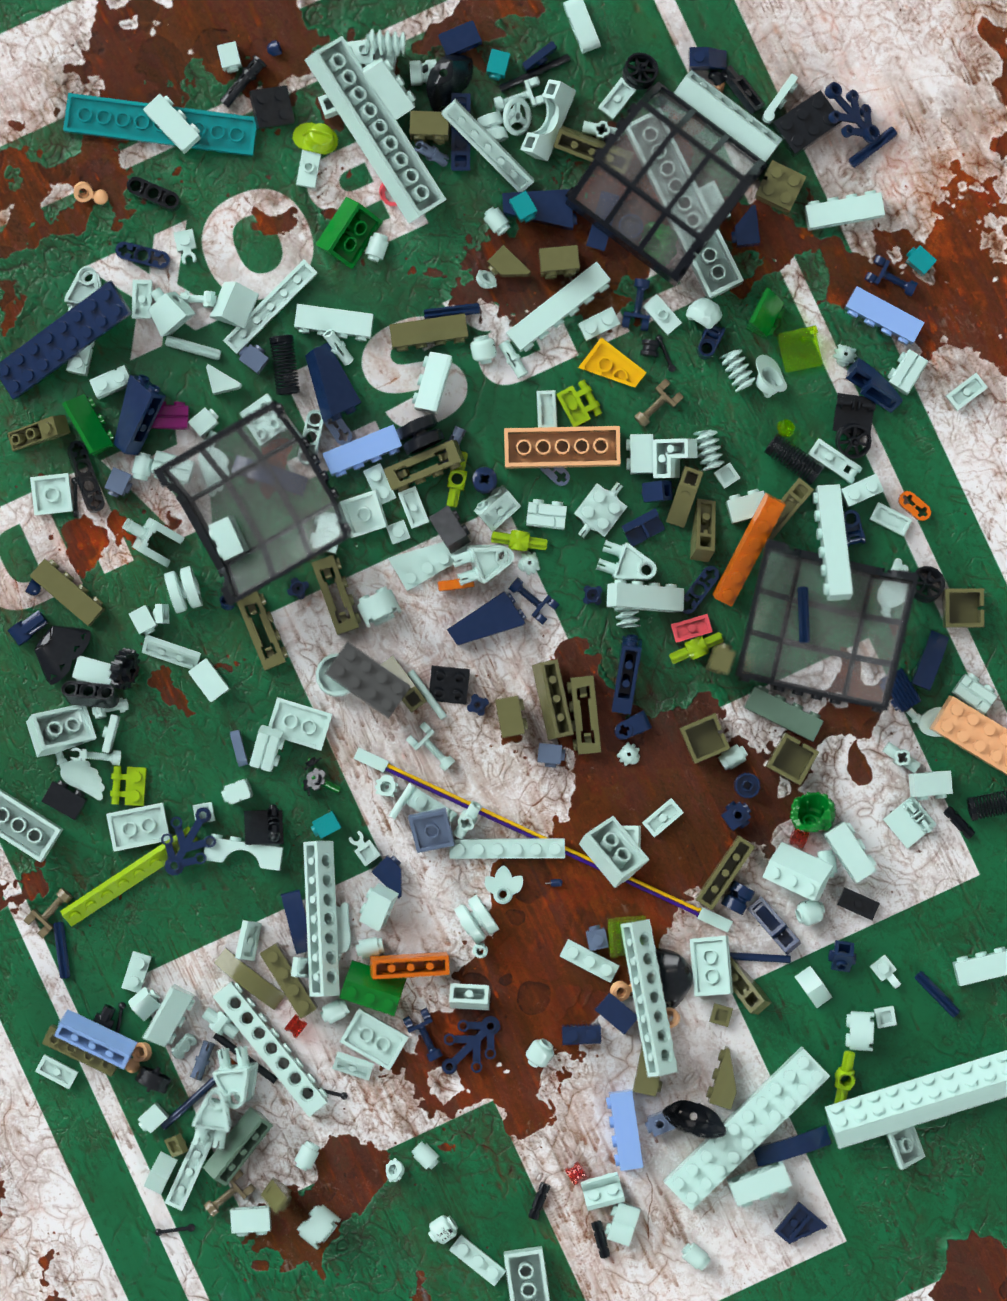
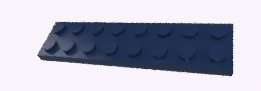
M112 281L105 283L0 362V380L12 399L19 398L132 314Z

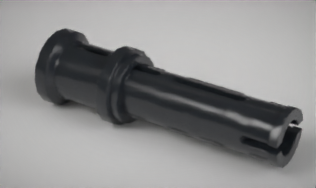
M254 55L253 60L247 67L242 69L240 77L220 101L229 108L251 81L256 80L258 73L263 68H266L267 65Z

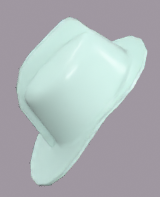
M759 355L756 358L758 370L756 386L763 392L766 398L771 397L778 391H785L787 384L778 364L767 355Z

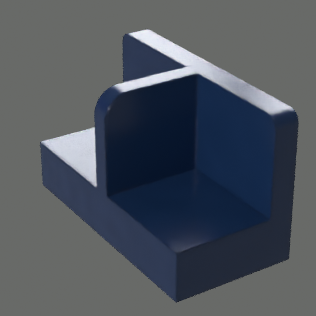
M473 20L438 35L445 56L459 55L482 45L481 37Z
M655 508L621 526V529L630 545L634 547L664 531L665 527Z
M608 993L602 1002L594 1008L596 1012L624 1035L637 1020V1015L611 993Z

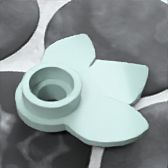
M504 865L497 870L495 877H485L487 891L492 893L496 902L500 904L510 902L512 896L520 892L523 885V877H512L509 869ZM501 891H505L507 893V896L505 898H501L499 896V893Z

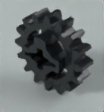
M123 648V650L118 651V655H114L115 660L111 661L109 669L111 672L109 678L112 679L111 684L114 685V688L126 690L127 687L131 688V683H135L134 678L135 676L138 677L140 666H138L140 659H137L139 654L136 653V650Z

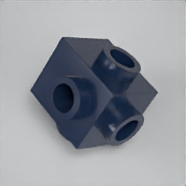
M733 801L725 807L726 811L721 814L729 828L734 831L736 828L742 829L750 823L748 819L751 818L749 813L752 811L745 802L741 804L739 801L737 803ZM739 811L740 817L735 818V813Z
M835 940L833 950H829L828 954L831 970L850 972L851 966L855 965L857 954L854 953V943Z

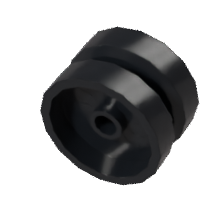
M434 414L412 420L396 430L400 440L412 438L403 445L407 455L420 452L445 439L441 429L429 431L438 424Z

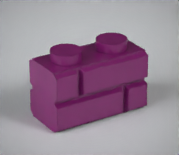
M164 401L151 429L189 430L190 407L185 406V402H174V405H166Z

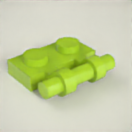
M585 379L578 382L581 390L576 392L572 385L556 394L573 427H578L591 420L588 414L590 411H593L596 417L602 414L599 407L601 405L598 400H595L591 392L592 388L590 385H587ZM583 395L586 397L589 405H587L586 407H584L581 399L579 398Z
M114 766L113 773H111V779H113L112 791H110V796H112L111 804L119 805V797H125V805L144 806L147 768L127 767V773L121 774V766ZM120 780H126L125 791H120Z

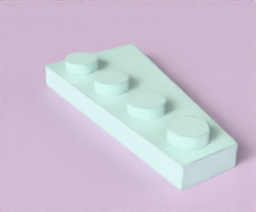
M441 542L388 559L404 587L409 591L452 566L455 561H452L451 556L466 552V546L469 544L451 554L445 543Z

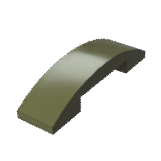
M798 478L781 500L785 503V507L768 539H774L777 533L814 491L801 478Z
M225 948L214 964L244 989L275 1010L286 996L284 992L272 983H269L242 962L241 959L235 958L236 955Z

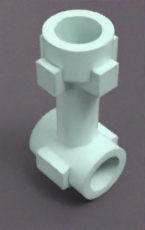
M190 291L180 293V297L188 305L191 302L203 303L205 308L215 307L217 296H215L214 291H204V295H190Z
M119 698V703L114 708L92 707L95 719L107 717V712L120 710V713H124L125 710H129L127 698Z

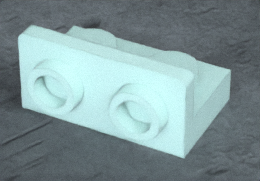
M504 486L495 488L486 500L479 502L474 512L491 531H494L516 512L521 505Z
M617 1172L589 1178L580 1182L588 1211L625 1201Z

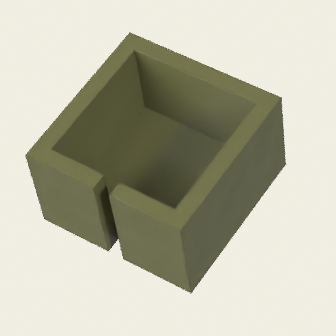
M410 111V140L414 141V143H417L419 140L425 143V141L429 140L433 141V144L443 145L445 142H449V122L441 115V112Z
M772 160L754 199L789 214L807 176Z
M578 245L540 248L541 277L545 276V279H555L557 275H564L565 278L575 277V274L579 273L580 269Z
M944 589L943 628L984 627V610H978V607L984 606V589Z
M518 696L496 699L502 738L525 734L528 725L526 718H522L521 711L525 710L523 699H519Z
M715 713L679 728L694 764L730 749L724 733H718L722 728Z
M783 733L765 767L797 785H801L819 751L805 743L799 746L801 741L787 733Z

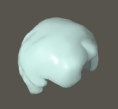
M699 298L689 305L686 317L688 320H695L705 328L711 329L722 318V312L717 303L708 298Z

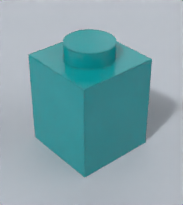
M491 49L486 69V75H489V78L494 80L505 79L510 53Z
M527 191L509 200L520 223L523 221L527 223L536 218L537 209Z
M920 245L917 249L913 247L906 254L908 259L905 262L923 277L937 260Z
M334 811L312 822L313 826H311L316 837L320 836L321 839L342 828Z

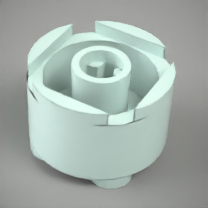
M386 586L376 590L377 594L370 597L365 595L358 599L360 602L357 605L358 610L368 628L371 627V623L377 626L394 618L393 613L396 611L398 613L402 611L392 590H388Z
M851 1011V1014H847L846 1027H850V1033H846V1047H850L849 1050L873 1051V1046H869V1044H873L874 1019H870V1017H874V1012Z
M316 1205L309 1214L312 1217L308 1221H303L297 1229L300 1232L299 1236L316 1250L321 1247L318 1243L325 1242L338 1225L335 1222L341 1221L337 1215L324 1205Z

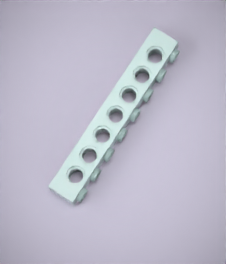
M333 841L303 842L310 997L340 995Z
M650 919L620 924L648 1077H656L678 1072Z
M231 981L216 993L213 998L310 1117L328 1102L327 1093L322 1087L318 1089L310 1072L306 1074L302 1069L304 1065L298 1057L294 1059L290 1054L292 1050L286 1042L282 1044L278 1039L280 1035L274 1027L270 1029L266 1024L268 1020L262 1012L258 1014L254 1009L256 1005L250 997L246 999L242 994L243 988L237 982L234 984ZM234 997L239 998L241 1001V1006L238 1008L231 1005V999ZM246 1012L253 1015V1021L250 1023L243 1020V1014ZM256 1028H263L265 1036L262 1038L255 1035ZM275 1043L277 1051L274 1053L269 1052L267 1044ZM287 1058L289 1066L286 1068L281 1067L279 1059ZM299 1073L301 1081L298 1083L293 1082L291 1074ZM311 1088L314 1094L312 1097L307 1098L304 1096L303 1090Z

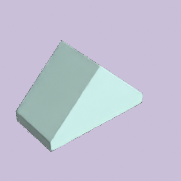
M209 364L206 366L214 395L241 389L242 384Z
M811 966L794 976L816 1008L832 998Z
M161 1151L147 1177L144 1187L162 1194L178 1159L172 1158V1156Z

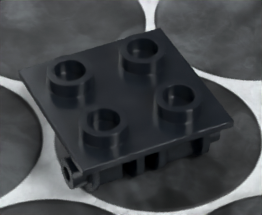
M838 393L832 431H838L840 427L847 423H858L866 428L871 435L876 403L864 396ZM853 427L848 428L845 431L847 433L852 434ZM857 427L856 434L859 435L864 432L861 428Z
M432 665L429 692L437 702L466 705L470 669Z
M272 804L267 810L244 811L245 845L284 844L282 810L277 808V805Z

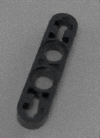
M78 440L73 441L67 447V454L87 510L97 513L104 508V498L84 443ZM74 445L76 446V448H80L78 455L79 458L83 456V459L75 461V459L78 458L77 452L72 451ZM78 464H86L87 472H80ZM85 481L93 483L94 488L92 491L85 489ZM94 492H96L97 495H94L93 497L90 496V497L88 498V495H91V494H93ZM93 498L95 502H99L97 508L91 505Z

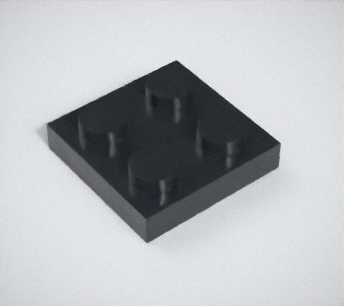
M287 85L251 90L249 92L257 130L295 123Z

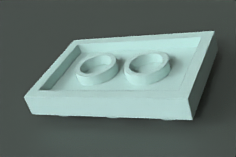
M277 697L268 727L282 730V738L287 741L322 751L333 714Z
M164 803L106 814L113 851L159 843L164 834H170ZM165 836V837H164V841H167V840L170 839L169 836Z
M728 936L690 939L695 997L733 994Z
M359 1008L342 1036L340 1043L390 1071L409 1036Z

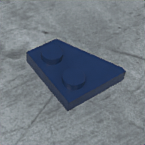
M798 1201L774 1232L788 1244H791L800 1238L825 1229L827 1225Z

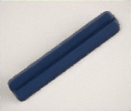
M890 127L879 136L875 143H869L848 160L849 164L853 168L857 167L896 137L898 133L895 128Z
M479 303L425 309L424 318L430 319L464 313L465 315L479 314L480 305Z
M801 586L797 589L799 642L809 643L808 587Z
M55 922L53 928L59 975L61 979H66L71 975L65 927L63 922Z
M922 971L916 974L914 978L952 1017H956L960 1012L956 1005Z

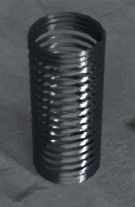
M293 335L270 337L269 341L270 345H272L270 346L271 355H273L272 362H274L272 365H274L273 372H275L274 378L276 379V394L290 395L299 393L300 386H293L299 384L297 382L299 379H294L299 377L297 376L298 373L295 372L298 369H292L297 368L295 365L297 363L293 362L296 359H290L296 357L293 355L295 352H291L295 351L293 348L295 346L291 345L294 344L292 342L294 341Z
M777 433L764 453L771 456V458L775 456L774 460L778 458L777 462L780 461V464L784 461L782 466L787 463L785 468L789 466L788 470L791 469V472L794 471V474L798 471L796 476L801 473L799 478L803 476L802 480L805 479L809 486L812 485L824 466L821 463L818 464V461L815 462V459L812 460L813 457L810 458V455L807 456V453L804 454V451L801 449L798 451L799 447L796 448V445L793 446V443L790 444V441L787 443L788 439L784 441L785 437L782 438V435Z
M1001 790L1000 792L983 794L980 797L978 795L976 797H968L967 806L971 820L976 821L979 818L982 820V817L985 819V815L986 818L992 817V814L994 817L995 815L999 816V814L1002 815V812L1005 815L1007 813V791Z

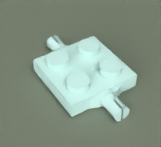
M616 482L611 490H606L596 483L574 512V515L580 518L584 524L578 533L582 538H585L590 530L597 531L605 537L628 507L616 496L623 487L619 485L620 483Z

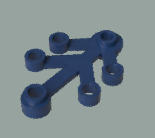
M832 82L827 85L825 89L826 97L835 99L847 113H840L834 110L829 114V120L834 124L839 121L857 124L859 128H853L849 124L841 129L842 135L845 138H849L852 135L860 136L870 144L875 143L880 136V131L875 125H872L870 106L863 104L859 107V94L856 90H850L846 93V99L851 103L850 106L841 96L842 87L839 83Z
M203 807L196 811V821L186 838L182 828L183 820L180 817L171 819V826L175 829L180 849L175 854L172 845L173 836L171 834H164L161 837V842L165 845L168 855L165 869L169 874L179 875L186 866L197 863L204 864L207 857L204 853H197L195 857L187 859L183 858L189 851L215 846L216 839L213 836H207L203 840L193 842L202 824L211 819V811L208 808ZM202 811L206 813L205 819L200 818ZM175 819L180 820L179 826L173 824ZM165 836L171 838L169 843L164 842ZM208 838H212L214 840V843L212 845L207 844ZM198 855L204 856L203 862L197 860ZM173 862L178 864L177 869L171 868Z
M487 1016L482 1022H468L466 1020L458 1022V1029L461 1032H465L468 1029H479L480 1031L476 1035H453L448 1033L444 1036V1042L447 1045L467 1043L453 1058H447L443 1061L442 1070L446 1074H453L457 1070V1064L472 1049L473 1062L471 1070L479 1073L482 1070V1063L480 1062L481 1040L486 1035L487 1049L485 1050V1057L493 1059L496 1056L494 1035L500 1029V1022L494 1016ZM465 1022L467 1028L461 1029L460 1023ZM489 1022L494 1024L493 1029L487 1028ZM452 1036L453 1042L448 1043L446 1037ZM493 1050L494 1055L489 1057L487 1051ZM451 1063L453 1069L447 1070L446 1064ZM475 1063L480 1065L479 1070H474L473 1065Z

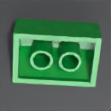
M346 197L315 245L340 263L353 269L368 246L370 236L377 232L383 221L359 202Z
M83 394L62 403L90 454L96 457L115 446L113 443L115 437L110 429L108 431L105 429L103 424L106 422L101 413H96L94 409L96 404L91 396L87 397Z
M352 960L339 998L394 1016L407 978L372 979L370 965Z

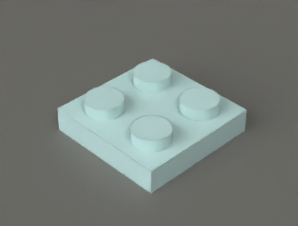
M69 473L30 477L35 516L73 512Z
M377 490L340 501L345 518L352 528L351 538L388 527Z

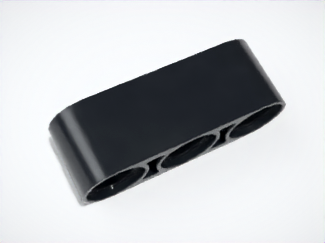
M132 177L127 182V189L131 195L172 212L178 210L181 206V200L178 195L168 189L139 177ZM134 183H140V190L133 191L131 189ZM152 190H157L159 195L154 199L150 198L149 193ZM170 197L176 198V203L173 206L167 205V200Z
M67 681L61 687L62 694L71 705L114 708L119 703L116 691L109 684Z

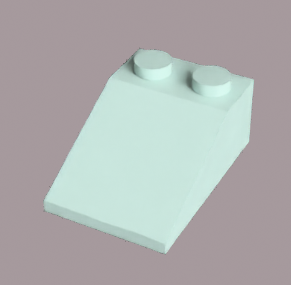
M73 705L31 714L26 721L37 757L55 754L96 739L87 706Z

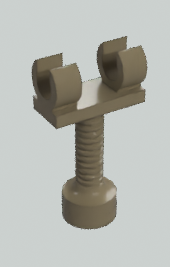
M666 378L654 389L660 395L659 399L645 412L639 411L634 416L636 421L644 428L650 423L649 417L664 402H667L674 408L684 398L680 392L672 399L669 398L664 392L670 385Z
M61 888L56 893L58 895L57 899L48 907L46 912L41 915L36 909H33L23 920L28 925L36 918L45 926L37 933L41 938H44L53 929V925L48 921L49 917L62 903L68 904L73 898L64 888Z
M240 1169L230 1181L232 1188L227 1190L217 1200L213 1202L209 1200L204 1204V1207L212 1217L219 1213V1206L237 1192L245 1199L256 1190L252 1183L242 1190L235 1182L244 1174Z

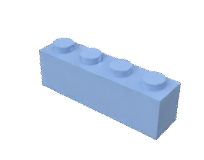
M858 286L854 289L844 308L847 310L848 315L864 319V323L871 327L877 326L881 328V332L887 336L892 334L898 337L897 340L904 345H908V343L912 345L925 323Z
M391 425L322 454L331 476L336 475L337 478L347 474L346 470L353 468L357 470L364 467L365 462L371 460L374 463L382 460V456L389 453V456L399 453L402 444L394 425Z
M68 1009L54 1035L122 1069L126 1067L137 1042Z
M632 1089L609 1092V1097L606 1098L607 1109L612 1111L609 1123L610 1128H614L615 1135L611 1136L613 1147H617L618 1155H614L615 1164L620 1166V1171L644 1168Z

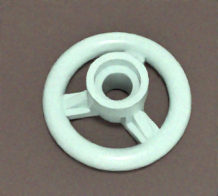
M520 97L510 99L503 111L504 126L510 134L515 136L524 134L531 123V109L528 103ZM520 104L525 109L526 119L522 117V113L520 112ZM515 123H520L523 125V127L519 130H515L511 127V125Z

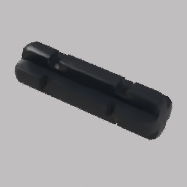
M949 806L943 812L944 815L951 819L950 821L960 832H963L962 834L967 839H970L975 834V831L968 827L966 821L958 813H955L956 811L953 807Z
M540 1183L539 1192H537L532 1204L533 1208L530 1209L528 1214L529 1218L538 1220L539 1211L542 1210L547 1197L546 1193L550 1189L549 1184Z
M597 1220L592 1222L591 1226L593 1231H595L594 1236L597 1247L600 1249V1258L604 1259L610 1256L609 1248H607L608 1244L604 1230H602V1222Z

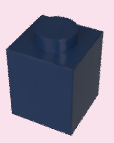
M655 481L642 483L641 493L644 502L673 500L672 482Z

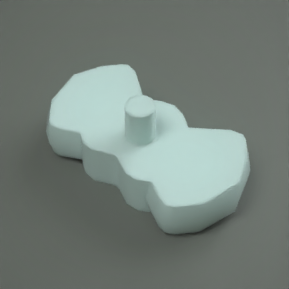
M185 1034L175 1047L171 1049L174 1058L183 1059L185 1052L190 1050V1046L197 1044V1039L193 1034Z

